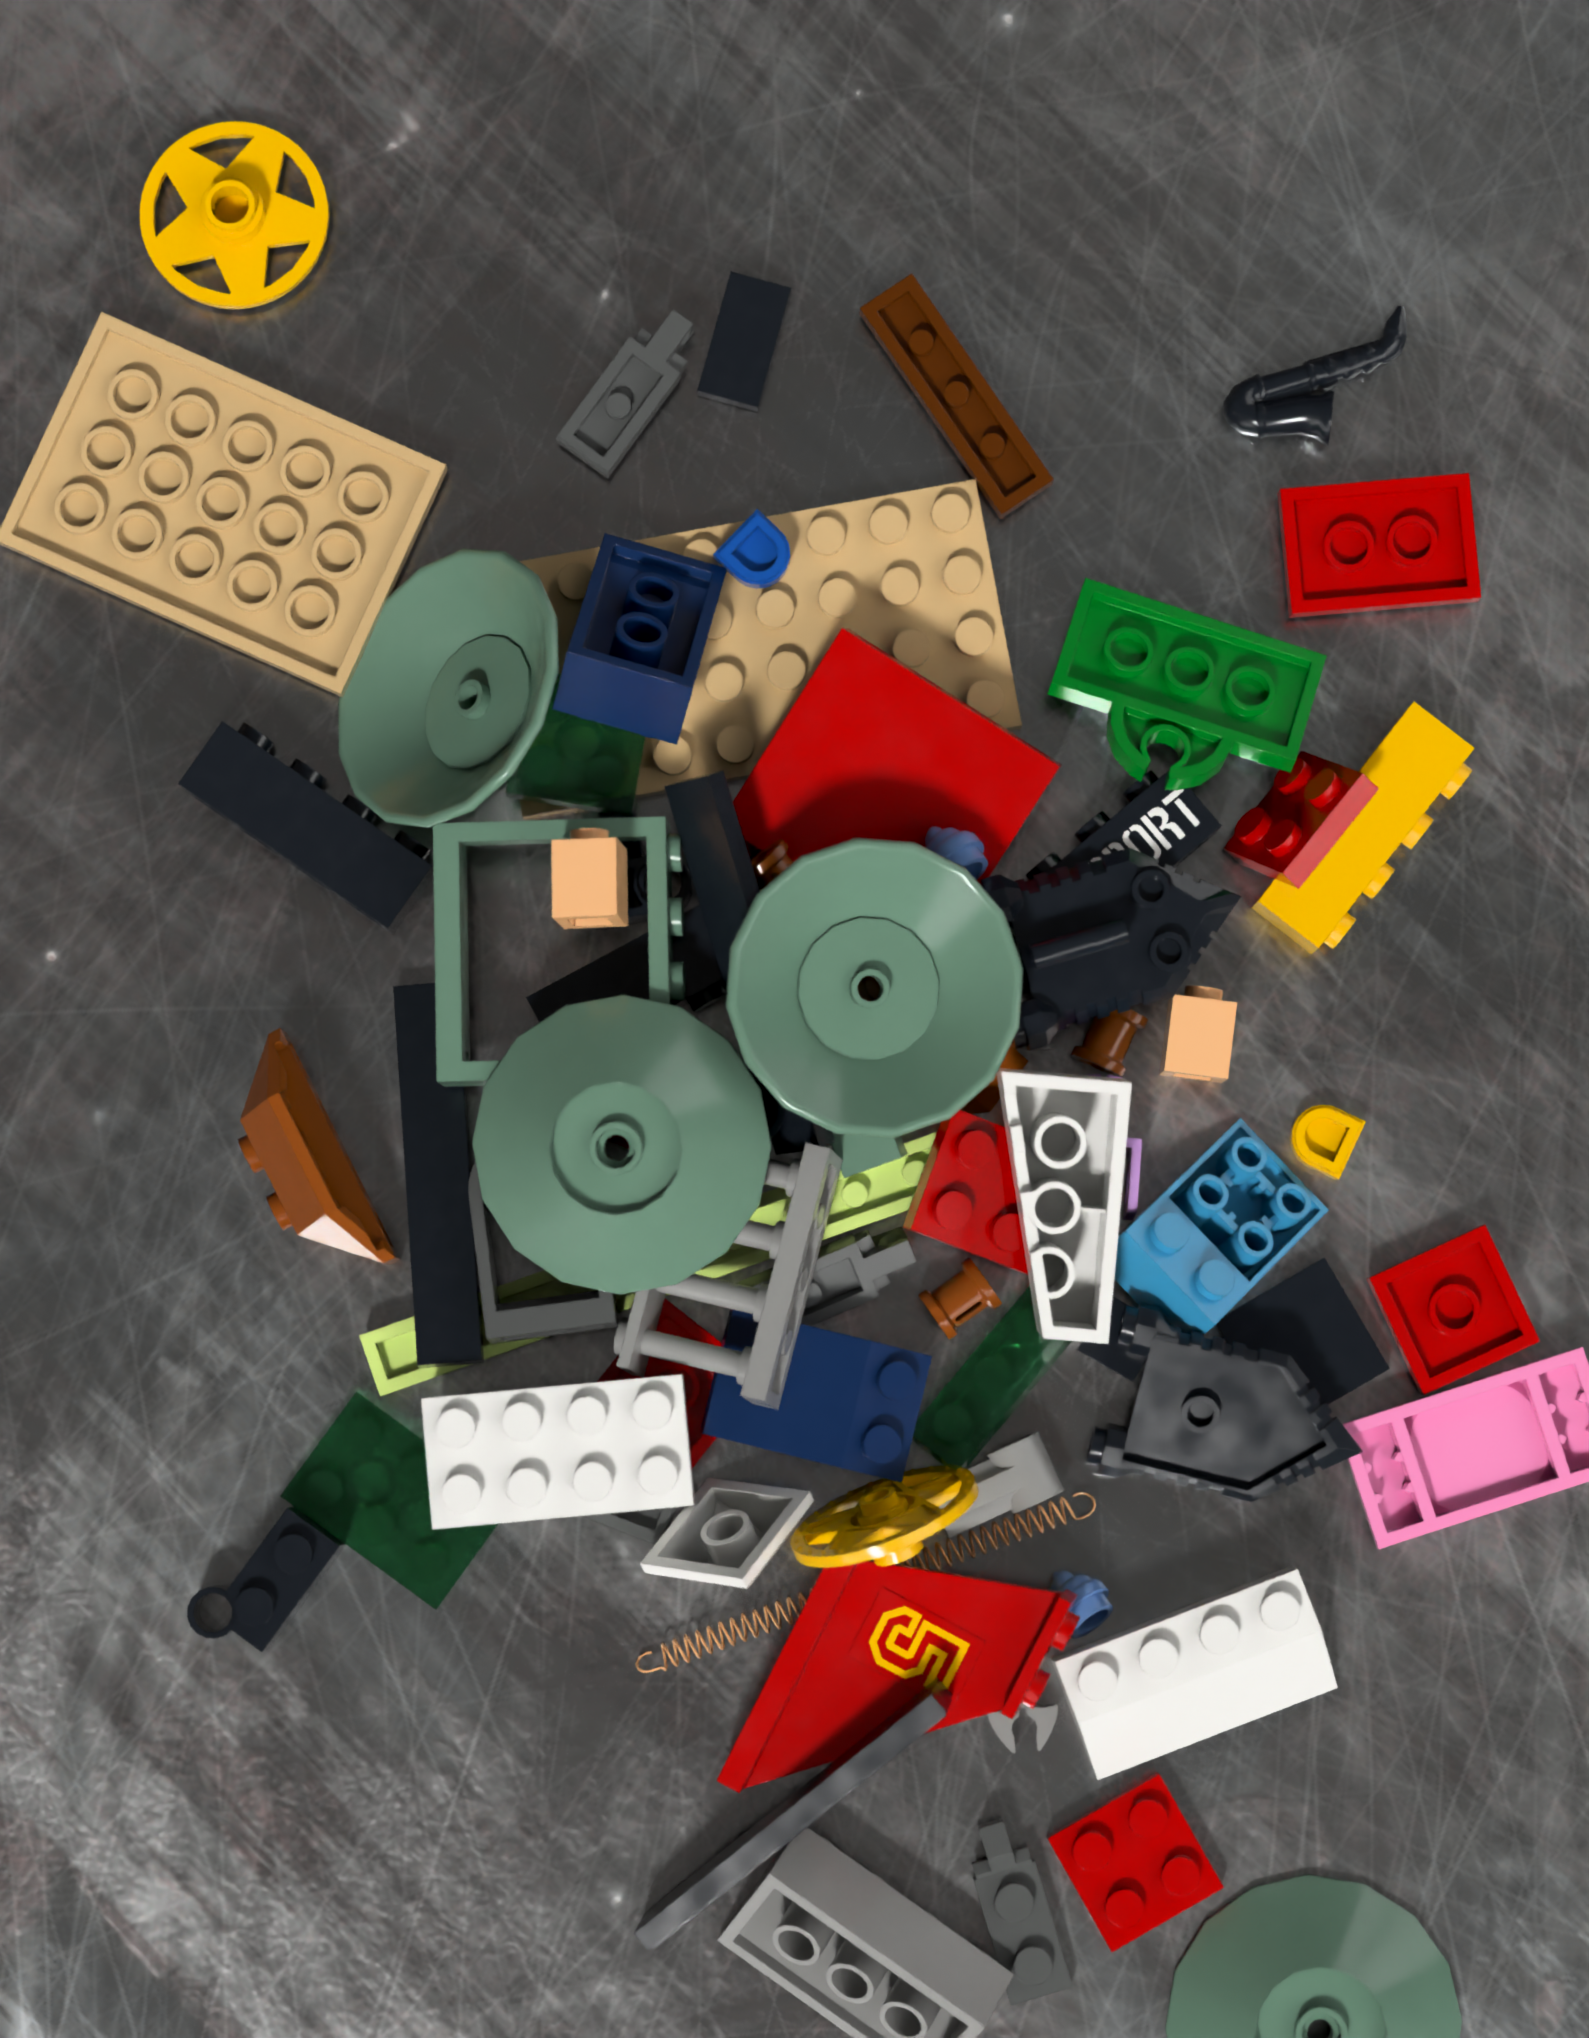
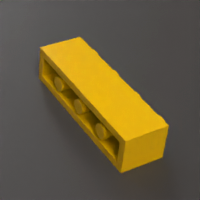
M1413 701L1359 770L1379 790L1299 889L1274 879L1253 905L1252 909L1311 955L1319 949L1323 942L1331 949H1334L1357 920L1347 912L1362 893L1372 900L1395 871L1386 861L1400 843L1411 850L1432 824L1434 819L1427 815L1425 811L1439 793L1450 800L1473 770L1464 764V761L1474 750V747Z

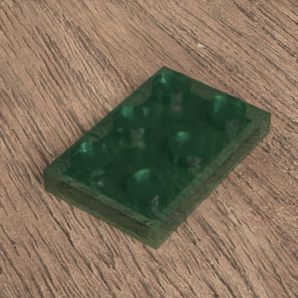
M357 1391L281 1494L283 1499L435 1610L440 1607L499 1525L488 1524L432 1530L425 1440Z

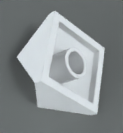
M708 1477L694 1495L695 1505L683 1508L640 1564L644 1573L747 1589L754 1583L814 1502L810 1491Z

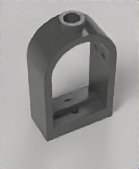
M475 1161L470 1173L468 1191L486 1339L491 1344L618 1327L616 1295L600 1290L500 1304L488 1207L482 1199Z

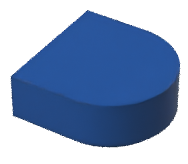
M757 509L713 554V558L722 567H725L741 584L750 588L760 589L770 587L783 578L790 563V547L785 535Z

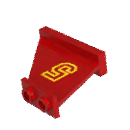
M874 1560L839 1567H823L716 1781L740 1793L745 1788L833 1762L937 1678L952 1694V1701L947 1715L925 1733L1002 1710V1715L1013 1719L1022 1704L1034 1709L1051 1677L1050 1673L1041 1669L1051 1647L1053 1646L1063 1652L1081 1616L1070 1611L1078 1594L1068 1589L1061 1592L900 1564L877 1566Z

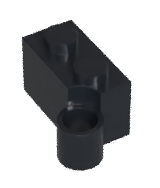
M296 1506L288 1507L230 1587L214 1585L199 1590L191 1598L187 1608V1618L191 1628L198 1635L214 1639L234 1631L261 1652L271 1649L347 1544ZM211 1593L225 1597L232 1608V1618L223 1630H214L208 1627L202 1621L200 1615L202 1601Z

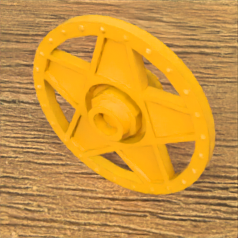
M241 121L220 122L201 127L184 135L174 142L157 160L149 173L142 192L140 227L145 247L155 267L170 285L180 293L199 303L216 308L245 309L267 304L286 295L311 272L326 242L329 228V204L318 170L308 155L295 142L280 132L263 125ZM219 139H252L227 168L193 151L198 146ZM285 154L293 160L307 178L314 198L315 208L277 193ZM166 175H168L187 209L156 236L155 205ZM308 244L307 249L295 266L273 284L265 287L269 248ZM215 258L231 294L198 286L177 272L174 267Z
M930 1466L911 1469L904 1472L902 1483L885 1478L869 1482L830 1501V1503L815 1511L804 1520L791 1537L790 1542L793 1553L801 1564L819 1568L851 1565L872 1559L877 1566H890L912 1558L923 1549L922 1540L954 1522L972 1506L979 1492L977 1482L971 1471L958 1466ZM951 1500L950 1503L946 1505L943 1509L938 1507L944 1504L945 1502ZM829 1543L824 1550L808 1546Z

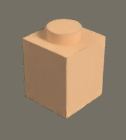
M581 828L570 831V839L551 840L552 918L564 929L628 926L627 849L617 837H609V831L605 829Z
M1185 986L1184 995L1175 994L1173 998H1170L1167 1006L1159 1075L1216 1083L1226 1081L1229 1075L1237 1002L1223 1001V990L1204 986Z

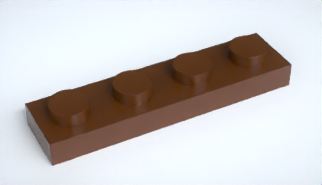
M912 273L860 307L859 314L970 476L976 480L977 486L1000 519L1053 485V477Z

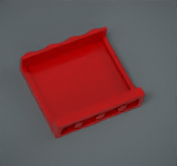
M842 628L735 797L733 804L749 856L752 858L779 839H783L789 846L786 854L793 862L800 856L853 838L915 842L926 848L925 837L931 827L937 826L942 830L952 827L959 831L975 833L983 843V855L988 860V866L978 879L980 880L991 876L1062 764L849 628Z

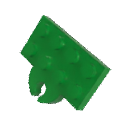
M1085 578L1048 695L1108 714L1106 736L1113 756L1130 776L1140 782L1151 762L1147 747L1156 743L1172 747L1177 752L1179 761L1169 768L1165 779V790L1177 791L1200 786L1219 773L1229 754L1291 773L1297 759L1327 655Z

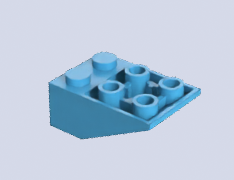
M1240 1118L1118 1234L1114 1279L1138 1304L1143 1302L1159 1306L1172 1326L1181 1328V1332L1191 1334L1192 1331L1205 1334L1256 1285L1329 1209Z

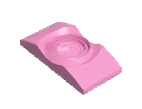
M1583 1347L1504 1370L1343 1423V1426L1363 1451L1349 1458L1348 1462L1376 1548L1382 1549L1589 1482V1364Z

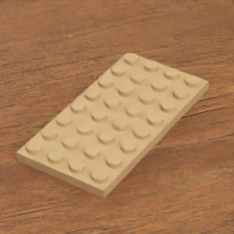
M972 479L767 516L785 535L789 543L790 563L788 570L776 584L760 589L750 588L741 584L726 570L677 745L655 738H647L634 732L592 720H584L577 716L552 709L567 650L600 547L520 561L539 575L558 618L559 672L544 725L515 771L523 819L594 807L616 798H630L633 800L666 794L664 786L719 771H724L727 782L747 779L842 628H849L1007 730L1021 729L1022 722L976 480ZM745 521L635 540V542L721 566L713 558V554Z

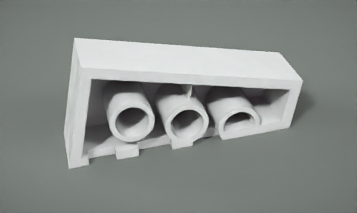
M999 1068L997 1072L998 1087L1037 1331L1044 1339L1108 1344L1132 1082L1123 1078Z

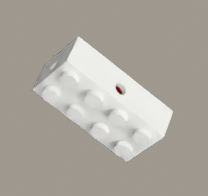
M682 1374L421 1398L432 1530L695 1505L684 1375Z

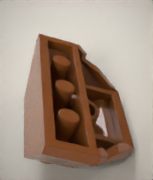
M281 1028L269 1033L240 1118V1122L247 1135L237 1140L252 1171L257 1173L264 1169L275 1190L274 1193L266 1196V1199L278 1224L283 1231L293 1226L296 1234L301 1237L387 1265L401 1260L288 1034Z

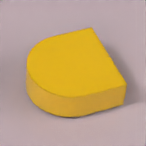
M1313 1106L1303 1111L1294 1120L1289 1135L1291 1149L1296 1158L1304 1165L1338 1180L1366 1121L1334 1106Z

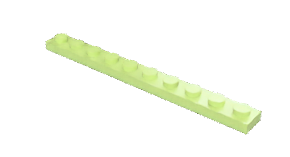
M937 1132L904 1143L908 1154L902 1158L846 1178L843 1177L840 1169L822 1241L909 1211ZM776 1188L762 1193L760 1205L749 1220L773 1226L779 1220L785 1222L791 1197L786 1195L784 1188ZM733 1243L724 1255L694 1274L716 1279L770 1260L771 1258L769 1251ZM545 1270L498 1286L500 1304L597 1291L591 1288L563 1283ZM636 1292L621 1295L615 1294L618 1313L632 1308ZM480 1293L484 1360L549 1338L541 1337L491 1344L486 1339ZM414 1316L359 1335L380 1396H385L473 1365L419 1368L417 1366Z

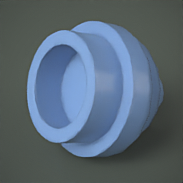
M937 826L931 827L925 837L927 849L965 867L976 880L981 877L988 866V860L983 855L984 845L975 833L959 831L952 827L942 830Z
M1059 1571L1053 1574L1050 1590L1064 1592L1068 1589L1078 1594L1070 1610L1081 1616L1071 1636L1073 1639L1089 1634L1110 1616L1113 1606L1107 1599L1109 1590L1101 1580L1092 1579L1086 1574L1074 1576L1069 1571Z

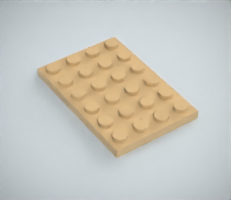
M101 312L0 527V545L343 697L364 654L384 604L393 591L446 476L448 468L444 463Z

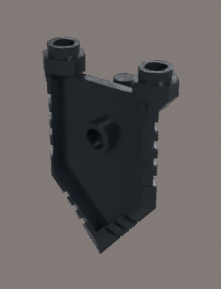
M1132 848L1100 856L1101 860L1088 863V860L1075 863L1074 868L1068 869L1067 866L1057 868L1053 874L1047 875L1046 872L1036 874L1034 879L1024 881V879L1013 881L1000 874L978 880L979 884L1003 910L1007 922L1011 923L1032 996L1031 1000L1021 1002L1020 1026L1012 1041L1014 1049L1026 1047L1030 1051L1048 1046L1057 1031L1067 1029V1024L1076 1022L1077 1025L1089 1022L1091 1017L1097 1016L1098 1019L1110 1016L1109 1012L1115 1010L1118 1013L1131 1010L1130 1006L1143 1003L1146 1006L1173 998L1191 972L1188 969L1189 965L1197 963L1202 955L1199 953L1201 947L1207 948L1212 940L1209 935L1212 931L1217 933L1241 896L1202 879L1199 882L1193 881L1194 876L1184 871L1181 875L1175 873L1177 868L1165 864L1164 867L1159 866V860Z
M1143 1302L1139 1303L1138 1308L1125 1306L1117 1343L1128 1345L1129 1353L1145 1356L1146 1361L1129 1426L1124 1427L1108 1423L1107 1429L1097 1426L1093 1429L1086 1464L1097 1466L1098 1474L1117 1478L1130 1473L1143 1476L1145 1472L1154 1474V1479L1166 1481L1167 1478L1175 1480V1484L1187 1486L1190 1483L1196 1485L1195 1489L1208 1492L1209 1488L1222 1491L1224 1496L1253 1502L1280 1490L1279 1484L1285 1482L1289 1486L1298 1482L1297 1476L1301 1474L1304 1478L1315 1474L1314 1468L1320 1466L1324 1470L1363 1452L1337 1416L1334 1418L1330 1416L1332 1410L1325 1401L1321 1403L1318 1400L1321 1395L1314 1386L1309 1387L1307 1385L1309 1379L1290 1354L1261 1347L1259 1351L1246 1348L1247 1344L1234 1341L1232 1345L1225 1343V1338L1213 1336L1212 1339L1203 1338L1204 1333L1192 1331L1191 1334L1183 1333L1181 1328L1172 1326L1159 1306Z

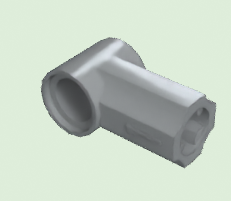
M1038 1431L985 1455L987 1460L968 1468L973 1473L977 1482L978 1496L963 1515L944 1528L949 1538L1010 1510L1012 1514L1025 1510L1065 1490ZM951 1500L945 1502L944 1504L938 1507L943 1509L946 1505L950 1503Z

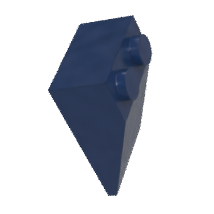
M605 533L567 650L552 709L577 716L584 720H592L634 732L647 738H655L677 745L727 569Z
M730 1309L721 1347L741 1352L746 1346L753 1347L759 1322L753 1320V1314ZM800 1324L779 1409L763 1407L749 1402L740 1396L743 1385L737 1384L736 1377L714 1372L700 1433L902 1483L932 1356Z

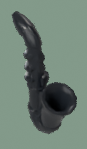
M1397 306L1394 313L1387 320L1383 329V337L1379 340L1303 362V365L1264 376L1257 374L1235 385L1223 402V414L1227 423L1241 435L1257 437L1258 439L1301 435L1329 446L1334 391L1330 390L1337 386L1338 380L1345 379L1350 381L1360 373L1370 374L1379 365L1388 364L1402 354L1407 339L1405 307ZM1316 389L1321 390L1323 392L1329 390V392L1323 395L1312 394V391H1315Z

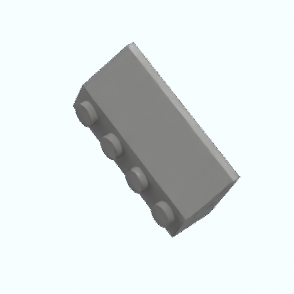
M808 1827L779 1850L717 1939L718 1942L853 2038H976L986 2027L1014 1976L1012 1972L992 1959L986 1952L972 1945L940 1922L934 1915L920 1908L888 1885L882 1878L868 1871L833 1846L830 1841L819 1836Z

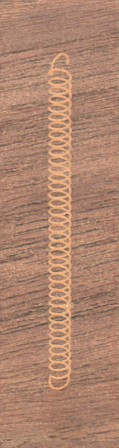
M1077 1492L1073 1494V1497L1077 1495H1087L1088 1497H1090L1093 1503L1092 1509L1089 1513L1076 1518L1067 1500L1061 1496L1060 1507L1062 1515L1059 1512L1055 1503L1050 1500L1048 1504L1050 1518L1048 1517L1044 1508L1041 1505H1038L1037 1514L1039 1523L1036 1520L1032 1511L1027 1509L1026 1520L1028 1528L1025 1525L1021 1516L1018 1513H1015L1014 1520L1016 1531L1013 1528L1011 1522L1006 1517H1004L1003 1527L1005 1536L1002 1533L998 1524L993 1521L992 1533L994 1541L991 1538L987 1529L984 1526H981L980 1533L982 1544L979 1541L975 1532L973 1530H970L969 1539L971 1549L968 1546L964 1537L961 1534H958L957 1539L960 1554L957 1551L952 1540L947 1538L946 1546L948 1557L946 1556L941 1545L938 1542H936L935 1553L937 1562L935 1561L928 1547L924 1546L923 1553L926 1567L918 1554L912 1557L914 1567H917V1558L922 1568L930 1569L927 1558L928 1553L936 1569L938 1571H941V1562L938 1551L939 1548L947 1564L950 1567H952L953 1561L950 1551V1545L952 1546L959 1561L963 1563L964 1555L961 1540L963 1541L970 1556L975 1559L976 1554L972 1535L975 1538L983 1554L986 1555L987 1548L984 1538V1532L986 1533L993 1548L995 1550H998V1542L995 1527L997 1528L1004 1543L1007 1546H1009L1010 1541L1006 1522L1009 1525L1011 1531L1013 1532L1016 1540L1020 1542L1021 1535L1018 1525V1519L1020 1520L1027 1535L1030 1538H1032L1033 1534L1029 1514L1032 1517L1034 1523L1036 1524L1039 1532L1043 1534L1044 1528L1040 1509L1043 1512L1045 1518L1047 1519L1050 1527L1052 1529H1055L1052 1506L1055 1509L1063 1525H1066L1067 1521L1063 1501L1066 1504L1068 1510L1070 1511L1073 1519L1080 1520L1090 1516L1094 1512L1096 1507L1095 1499L1091 1494L1087 1492ZM906 1560L905 1563L907 1564V1566H911L909 1561ZM799 1592V1593H798V1600H799L800 1611H802V1609H803L802 1600H803V1602H804V1604H805V1603H806V1599H805L804 1595H803L801 1592ZM787 1596L790 1620L780 1602L776 1600L775 1607L778 1623L769 1607L764 1605L767 1628L757 1610L753 1609L752 1615L755 1631L746 1615L742 1613L741 1621L744 1636L735 1620L730 1617L729 1622L733 1641L723 1623L719 1621L718 1628L721 1644L712 1628L707 1626L710 1649L699 1630H696L695 1636L699 1654L689 1636L684 1634L687 1658L678 1641L673 1638L672 1643L676 1662L665 1643L662 1642L661 1650L664 1667L659 1666L651 1670H642L639 1667V1660L643 1656L652 1653V1651H649L637 1658L636 1668L642 1673H649L659 1669L667 1671L665 1651L672 1664L678 1667L677 1648L683 1659L687 1663L690 1662L688 1643L696 1657L701 1659L700 1640L707 1652L712 1655L713 1644L711 1635L717 1646L724 1650L723 1632L732 1646L736 1645L734 1626L741 1639L747 1642L745 1621L754 1637L758 1638L759 1630L756 1616L764 1631L769 1634L770 1623L768 1613L778 1629L782 1628L779 1608L789 1625L793 1624L791 1605L798 1617L800 1613L793 1600Z

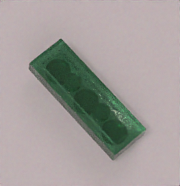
M1030 1286L916 1422L912 1441L944 1466L954 1470L962 1467L967 1468L1072 1342L1042 1338L1036 1328Z

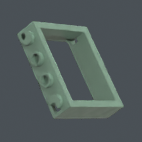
M666 816L440 823L433 826L436 1078L438 1083L444 1087L484 1086L501 1061H470L467 846L551 844V840L570 839V831L581 828L608 830L609 837H617L619 841H646L649 1000L674 1005V1001L685 1000L686 980L684 961L673 962V936H684V904L682 897H672V872L683 871V854L679 833L671 834V825Z

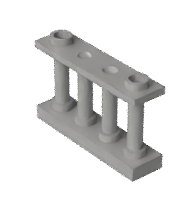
M805 1143L802 1159L795 1158L792 1163L769 1159L764 1184L784 1188L786 1195L791 1197L785 1222L779 1220L775 1226L749 1220L733 1242L769 1251L770 1258L775 1259L769 1284L762 1283L758 1289L693 1274L677 1285L636 1292L629 1318L623 1317L615 1333L613 1351L615 1355L619 1356L616 1366L631 1375L644 1378L650 1356L736 1377L737 1384L743 1385L740 1396L755 1405L778 1410L843 1160L831 1148ZM665 1295H674L753 1314V1320L759 1322L753 1347L746 1346L741 1352L657 1332L656 1329Z

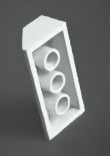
M1290 1566L1051 1658L1097 1780L1338 1688L1323 1633L1301 1575L1297 1568Z

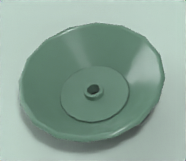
M463 548L417 569L388 596L344 696L339 698L338 740L339 756L355 796L387 823L430 828L474 811L513 776L544 725L559 672L558 618L539 575L506 551Z
M853 838L800 856L755 896L730 947L726 1008L745 1064L785 1109L836 1134L895 1138L950 1119L994 1080L1020 1026L1023 966L1005 913L965 867L915 842ZM865 976L875 978L880 986L878 996L872 1001L864 1000L858 993V984Z
M624 994L565 1005L519 1035L484 1084L472 1140L482 1199L513 1248L563 1283L618 1295L677 1285L724 1255L760 1205L772 1148L761 1089L731 1042L680 1006ZM621 1135L627 1139L630 1150L626 1158L617 1160L608 1155L606 1142L610 1136Z
M1307 1874L1251 1887L1203 1923L1174 1970L1165 2031L1167 2038H1308L1307 2030L1310 2023L1314 2020L1322 2019L1329 2022L1330 2033L1327 2038H1460L1462 2018L1449 1963L1415 1915L1366 1884Z

